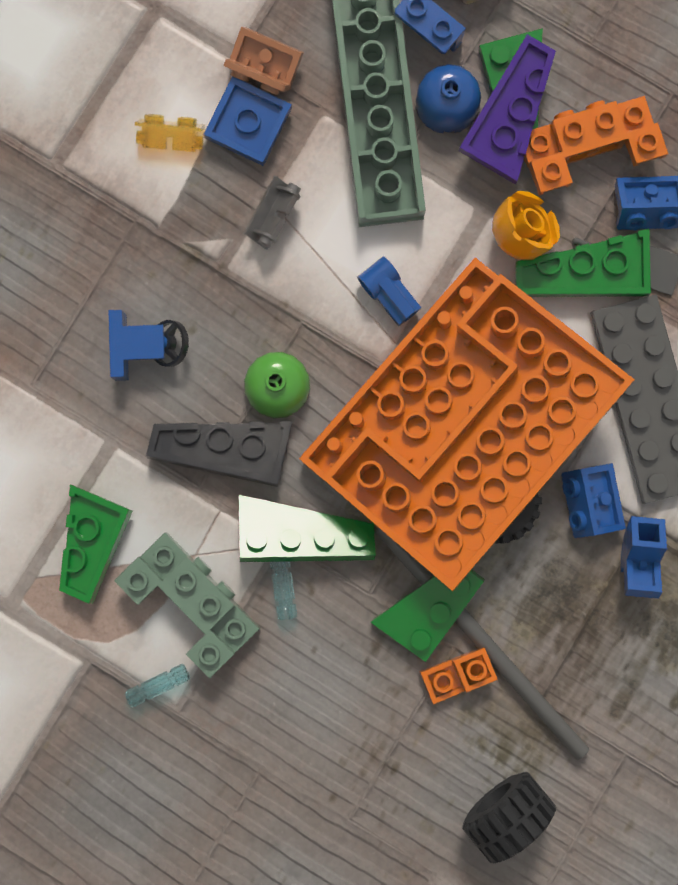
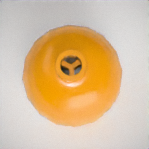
M517 191L505 199L498 207L492 221V231L498 246L506 254L518 260H533L552 249L553 245L560 238V227L552 210L546 213L544 208L540 206L544 201L527 191Z

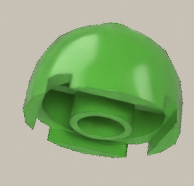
M284 352L267 353L257 358L248 368L244 379L245 395L250 405L261 415L273 419L287 418L297 412L307 402L310 393L309 374L304 364L293 355ZM282 378V384L279 386L278 382ZM270 383L275 384L276 388L270 386Z

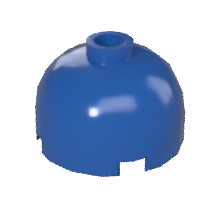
M446 64L435 67L424 76L418 86L415 101L417 114L425 126L437 133L453 131L457 133L463 131L472 124L480 109L481 92L478 81L470 71L458 65Z

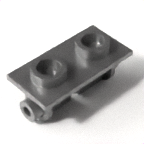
M274 175L243 234L268 250L272 243L277 242L276 238L285 223V216L290 214L296 201L300 199L299 192L301 188L293 183L286 184Z

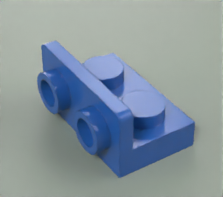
M402 0L395 8V16L441 54H446L449 49L455 52L461 45L466 28L432 0Z
M678 176L616 178L614 187L619 210L616 221L618 230L678 228Z
M613 463L562 473V488L566 496L569 524L574 538L595 536L626 529Z

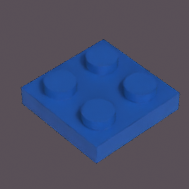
M232 76L203 134L204 138L264 166L292 110V104Z

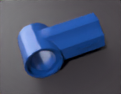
M381 257L357 276L364 290L372 299L379 301L398 326L405 323L421 309V306L401 283L399 273L386 257Z

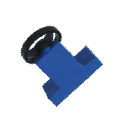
M108 310L110 377L115 381L129 380L128 360L154 359L159 365L165 367L177 366L184 360L189 347V337L185 327L180 322L164 320L158 325L127 326V315L123 310ZM171 324V326L164 332V327ZM177 328L182 338L179 355L175 351L177 341L174 335ZM165 353L173 360L172 362L166 363L162 360L165 359Z

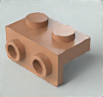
M241 27L230 59H226L223 66L231 69L230 75L247 82H249L250 78L261 82L260 88L279 95L280 91L285 92L291 89L304 52L247 27Z

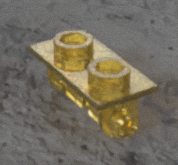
M144 114V119H139L135 122V126H142V131L137 130L136 144H142L143 148L167 149V137H173L172 150L196 152V149H203V136H198V131L201 132L205 129V124H197V118L177 117V122L164 121V115Z

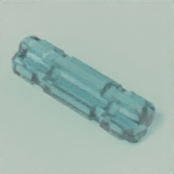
M270 562L271 570L274 569L275 574H272L275 601H279V606H276L277 616L279 620L293 619L297 617L296 603L293 604L292 599H295L292 573L288 572L287 568L291 567L290 562Z
M180 664L170 669L169 673L165 671L141 683L140 687L137 685L128 689L125 692L126 700L131 707H136L144 703L145 699L150 700L173 689L175 684L179 686L190 679L189 672L184 664Z

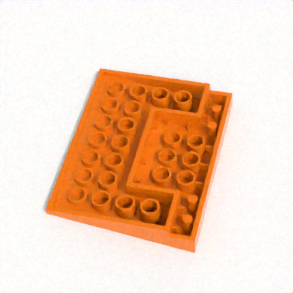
M474 258L299 459L451 591H454L631 386L635 379L502 274L498 276L477 258Z

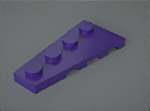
M528 34L458 150L515 185L519 178L523 159L556 52Z

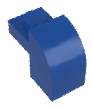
M631 516L624 533L621 550L620 569L621 572H624L625 596L660 598L662 594L660 562L667 550L665 519Z

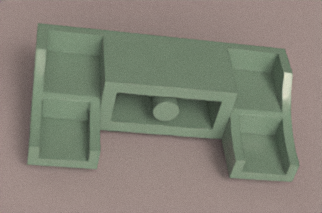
M165 532L114 581L137 605L141 604L159 587L205 634L186 655L210 679L260 627L232 599L236 595L234 591L223 581L217 584L209 576L212 569L200 557L194 560Z

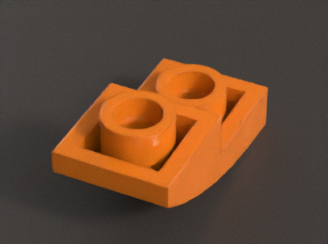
M484 647L419 671L432 704H436L464 691L467 693L498 680Z

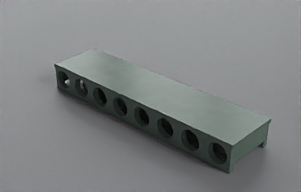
M331 0L359 227L424 220L426 211L402 21L394 14L395 8L400 4L399 0Z

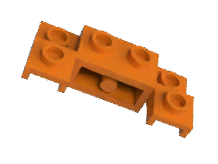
M645 96L618 104L616 101L605 104L604 100L597 101L586 106V110L574 113L573 110L561 112L554 116L551 124L532 129L523 160L530 170L539 196L545 192L572 185L573 182L567 164L620 149L624 144L634 167L653 159L665 158L668 155V151L659 124H654Z

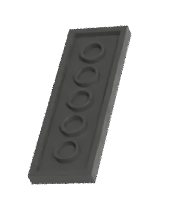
M657 294L593 310L590 314L601 353L635 379L615 403L642 504L677 496L678 370Z

